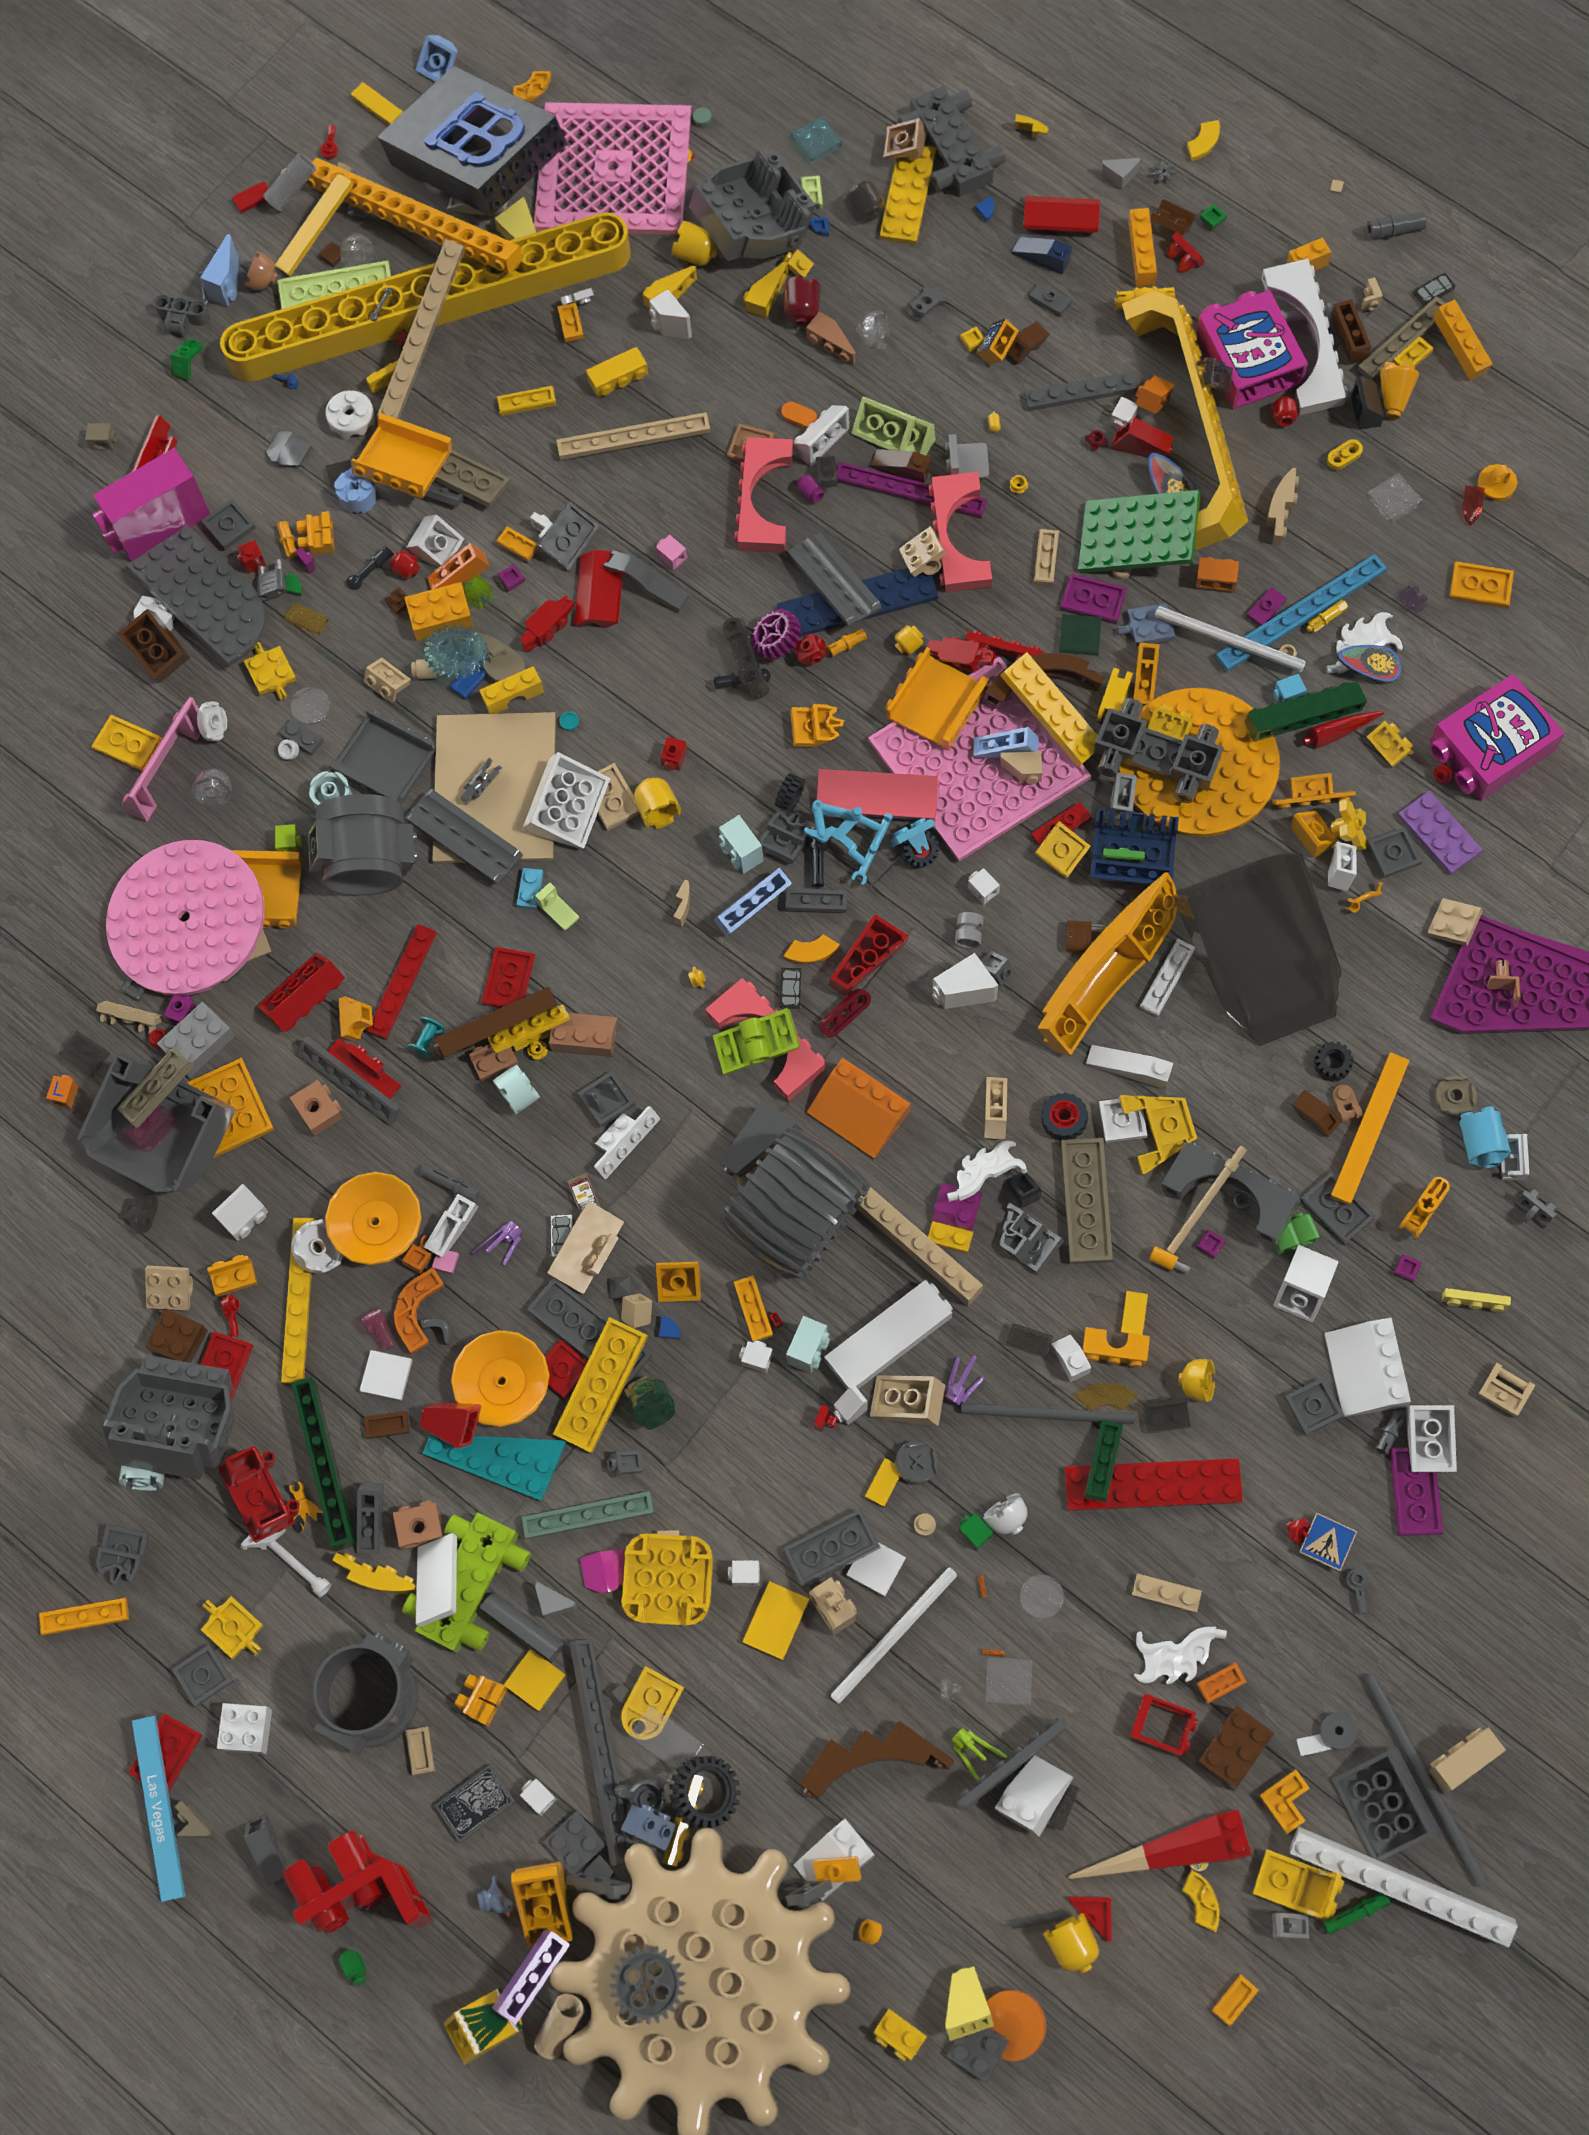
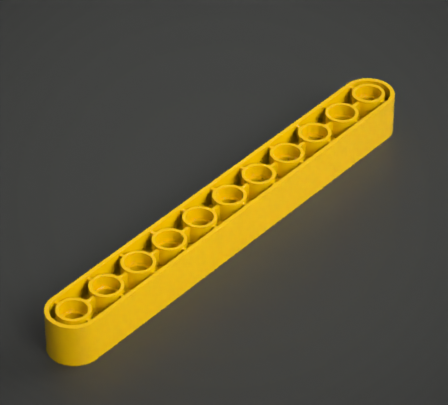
M599 213L509 240L520 245L523 258L510 274L499 271L490 265L483 264L463 254L436 326L621 270L627 265L631 256L628 229L625 221L613 213ZM436 263L229 326L221 336L220 346L231 374L238 380L254 382L274 376V374H281L396 339L398 332H401L403 329L409 334ZM391 288L392 294L387 297L377 315L378 320L371 321L370 314L374 313L385 295V289Z

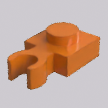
M426 1235L421 1238L420 1246L418 1247L413 1244L402 1260L403 1265L418 1273L423 1271L431 1259V1253L428 1252L430 1250L424 1247L427 1240Z

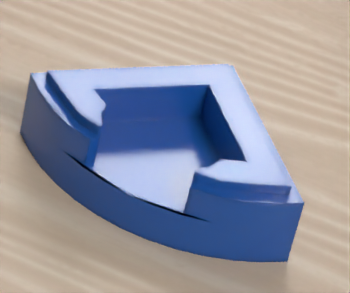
M991 196L976 205V211L986 222L992 218L994 212V201Z
M828 217L811 218L809 223L811 229L820 236L829 237Z
M661 1315L659 1337L681 1340V1333L676 1322L667 1316Z

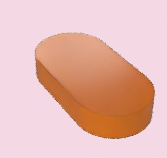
M787 402L782 406L781 413L783 419L804 429H807L812 422L815 423L818 420L815 411L795 402Z

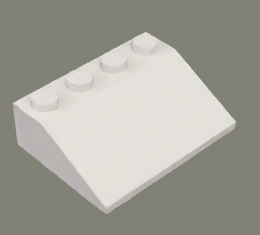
M557 752L548 760L523 828L540 837L584 849L610 778Z
M1392 1318L1369 1321L1324 1333L1340 1408L1344 1413V1417L1408 1406L1411 1400Z

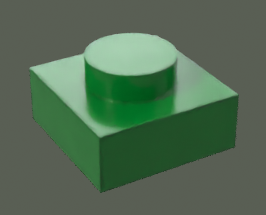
M1212 204L1200 214V220L1212 230L1223 223L1227 217L1215 204Z

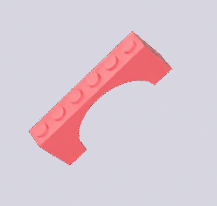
M747 437L746 445L742 446V456H745V462H741V474L744 475L743 479L739 481V491H742V497L738 496V508L741 509L740 514L736 515V526H739V531H735V543H738L739 551L785 553L786 526L775 525L763 519L754 509L751 495L756 483L766 473L779 467L792 466L793 439Z
M978 472L932 477V485L928 486L929 496L934 498V502L931 503V512L936 514V520H933V528L935 532H938V539L946 552V555L939 560L941 563L940 568L943 570V574H940L941 586L945 585V592L992 587L990 561L973 560L959 553L951 544L946 531L949 519L958 507L970 500L980 498L981 489Z
M743 978L705 1009L706 1016L719 1030L734 1022L750 1018H761L778 1012V1010L774 1011L769 1006L770 1002L763 995L760 997L756 993L757 989L750 981L746 982ZM799 1036L798 1040L801 1048L788 1053L785 1067L774 1081L775 1089L788 1102L825 1071L824 1058L819 1053L815 1054L810 1049L812 1047L809 1042L804 1038L801 1039Z

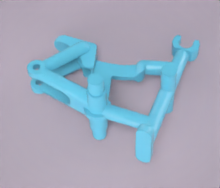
M820 800L814 801L811 810L814 814L816 830L805 827V835L821 843H826L830 837L841 842L849 850V856L861 865L859 871L853 873L851 881L853 882L855 877L860 876L862 878L860 886H864L867 881V870L893 815L886 813L881 824L862 816V809L860 807L848 810L824 804ZM823 814L845 819V821L838 829L833 826L825 829ZM858 823L877 831L865 858L856 851V844L846 836L851 828Z

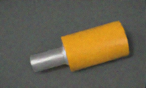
M1154 1247L1149 1261L1170 1271L1176 1268L1188 1274L1190 1270L1189 1266L1178 1262V1256L1159 1247Z

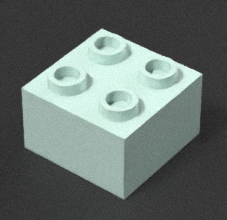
M740 815L719 827L720 836L718 838L721 842L719 844L724 854L730 855L732 858L731 863L736 870L740 869L744 874L763 862L762 845Z
M805 1316L802 1317L786 1354L788 1365L812 1374L813 1369H818L822 1359L820 1357L822 1349L826 1350L830 1341L827 1325Z

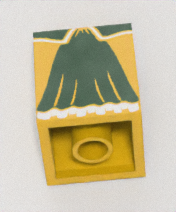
M501 1987L456 2011L443 2023L464 2066L515 2036L523 2029L521 2018L515 2025L492 2009L503 1992Z

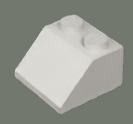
M669 290L649 301V313L652 317L651 325L656 331L659 330L663 336L684 339L692 338L690 316Z
M438 515L425 516L406 548L420 560L440 567L456 554L464 538Z
M244 1184L212 1212L218 1222L237 1241L247 1237L251 1232V1228L261 1223L268 1213L263 1204Z

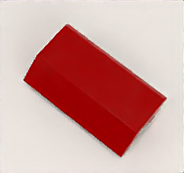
M1025 196L1023 229L1098 232L1100 199Z
M592 550L582 554L580 557L574 624L578 627L594 622L603 628H607L619 623L623 573H611L603 568L605 562L608 563L612 558V551Z

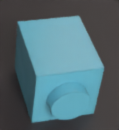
M1299 674L1277 681L1273 694L1276 701L1282 703L1292 697H1303L1307 690Z

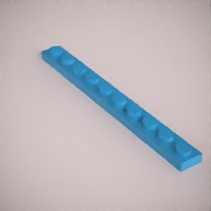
M1374 554L1243 638L1268 647L1341 599L1346 598L1385 573L1387 567ZM1228 646L1216 654V659L1229 672L1254 656V654Z

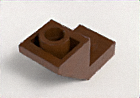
M1035 321L1015 337L1007 353L1017 363H1021L1032 348H1040L1050 333Z
M1303 1090L1291 1104L1300 1118L1313 1121L1323 1136L1329 1137L1341 1123L1331 1107L1306 1090Z

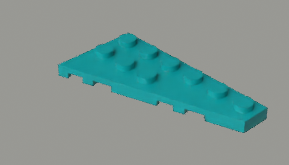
M431 1434L423 1455L542 1502L567 1441L474 1436L472 1444L458 1449Z

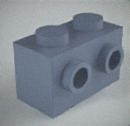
M632 1804L621 1830L666 1851L677 1825L669 1821L671 1817L661 1812H658L657 1815L653 1814L655 1809L645 1804H642L641 1808Z

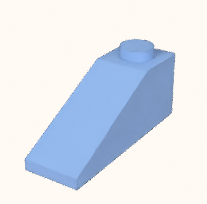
M1029 727L975 737L973 756L978 758H1000L1001 753L1038 751L1039 737Z

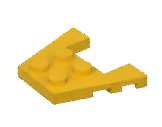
M1119 1096L1124 1115L1145 1109L1157 1151L1137 1156L1142 1175L1181 1150L1186 1142L1191 1143L1197 1139L1185 1098Z

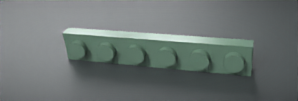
M648 1491L523 1516L522 1523L525 1539L527 1540L654 1514L651 1493Z

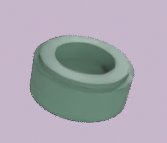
M707 108L696 109L693 113L694 123L699 127L708 126L712 121L710 110Z

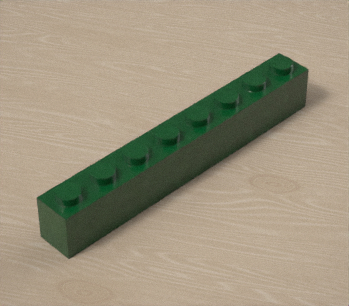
M313 1377L291 1382L331 1548L335 1551H340L356 1546L317 1382Z

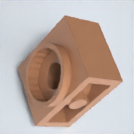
M318 1080L290 1097L314 1136L343 1119L339 1113L342 1111V1108L336 1100L332 1102L329 1097L332 1094L326 1084L321 1085ZM319 1106L316 1112H310L312 1107Z
M432 1501L422 1502L418 1507L414 1508L404 1506L398 1508V1512H393L398 1543L402 1550L422 1546L444 1537L439 1506L436 1503H432ZM418 1524L425 1525L421 1533L414 1532Z

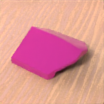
M623 1549L601 1551L580 1558L585 1587L599 1593L615 1591L623 1584L625 1566Z

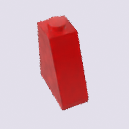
M1133 417L1115 432L1111 448L1147 458L1152 453L1168 456L1173 448V445H1171L1173 436Z
M435 1403L426 1406L421 1413L420 1427L458 1449L468 1446L473 1442L482 1406L480 1404Z

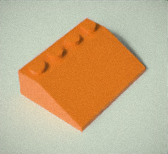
M842 1058L830 1073L808 1109L807 1114L875 1159L910 1113L911 1103Z

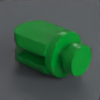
M354 1950L345 1951L339 1958V1964L345 1978L348 1981H353L354 1987L360 1986L367 1981L366 1977L363 1976L367 1972L365 1963L358 1952Z

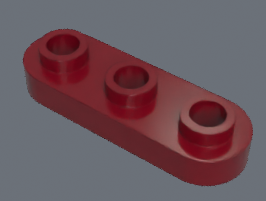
M863 989L852 991L820 1021V1032L827 1037L838 1035L870 1005V994Z

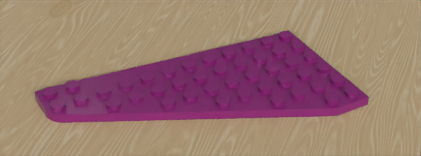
M1481 915L1468 946L1461 945L1429 1021L1460 1034L1589 1030V951L1518 930ZM1502 960V966H1504V960L1508 961L1509 976L1519 977L1520 1000L1517 1007H1513L1512 990L1487 988L1490 976H1497L1495 967L1497 961Z

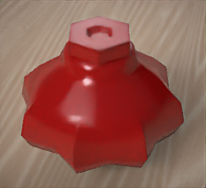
M1301 1518L1287 1523L1288 1537L1294 1544L1304 1542L1305 1538L1308 1537L1311 1525L1307 1519Z

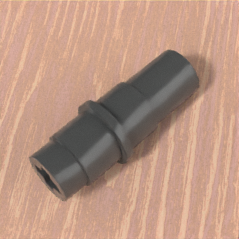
M1424 212L1406 215L1389 214L1387 217L1369 220L1366 226L1369 238L1386 236L1392 238L1398 234L1423 230L1426 228V216Z

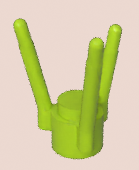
M964 1728L951 1740L955 1744L953 1749L960 1755L976 1781L980 1778L962 1751L967 1752L971 1749L978 1757L985 1761L986 1757L974 1746V1741L1003 1759H1007L1006 1754L975 1736L971 1731L967 1732Z

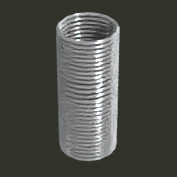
M298 153L264 194L266 201L275 209L283 211L295 194L299 192L310 176L316 171L315 165L306 156Z

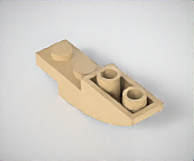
M1292 468L1285 475L1272 498L1266 527L1274 528L1272 545L1280 546L1282 538H1286L1287 527L1283 526L1284 521H1287L1288 512H1291L1292 506L1297 503L1298 493H1294V489L1298 488L1299 476H1296V468Z

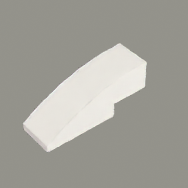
M457 1194L448 1211L443 1213L424 1247L443 1258L464 1231L479 1206Z

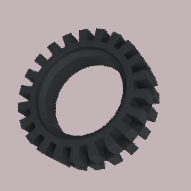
M715 1756L694 1757L683 1762V1766L675 1770L678 1774L673 1775L671 1778L675 1783L669 1786L670 1790H674V1794H669V1799H674L675 1803L671 1804L672 1809L678 1810L675 1814L678 1818L683 1817L682 1822L684 1824H690V1827H698V1829L715 1828L716 1826L723 1825V1821H729L731 1819L730 1814H735L737 1809L734 1808V1805H739L740 1800L736 1799V1795H741V1790H736L735 1786L740 1785L739 1780L733 1779L737 1774L735 1771H729L731 1766L728 1763L723 1764L725 1760L721 1758L716 1759ZM700 1771L712 1773L718 1779L721 1786L720 1802L716 1809L708 1814L697 1811L692 1806L688 1795L690 1781Z

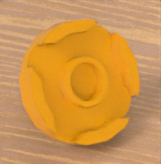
M1500 464L1485 467L1479 474L1477 488L1484 498L1493 499V502H1502L1509 499L1517 486V478L1514 472L1506 465Z

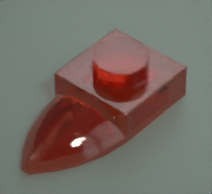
M1465 486L1463 514L1469 526L1478 519L1481 513L1485 487Z

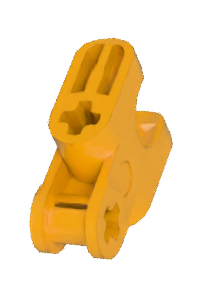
M1442 1177L1433 1178L1398 1229L1402 1230L1404 1228L1414 1235L1413 1239L1417 1240L1428 1224L1427 1222L1448 1193L1450 1188L1448 1181Z

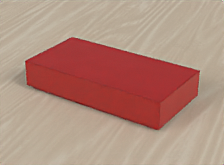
M262 181L232 196L233 202L242 214L266 202L264 194L269 187L265 181Z

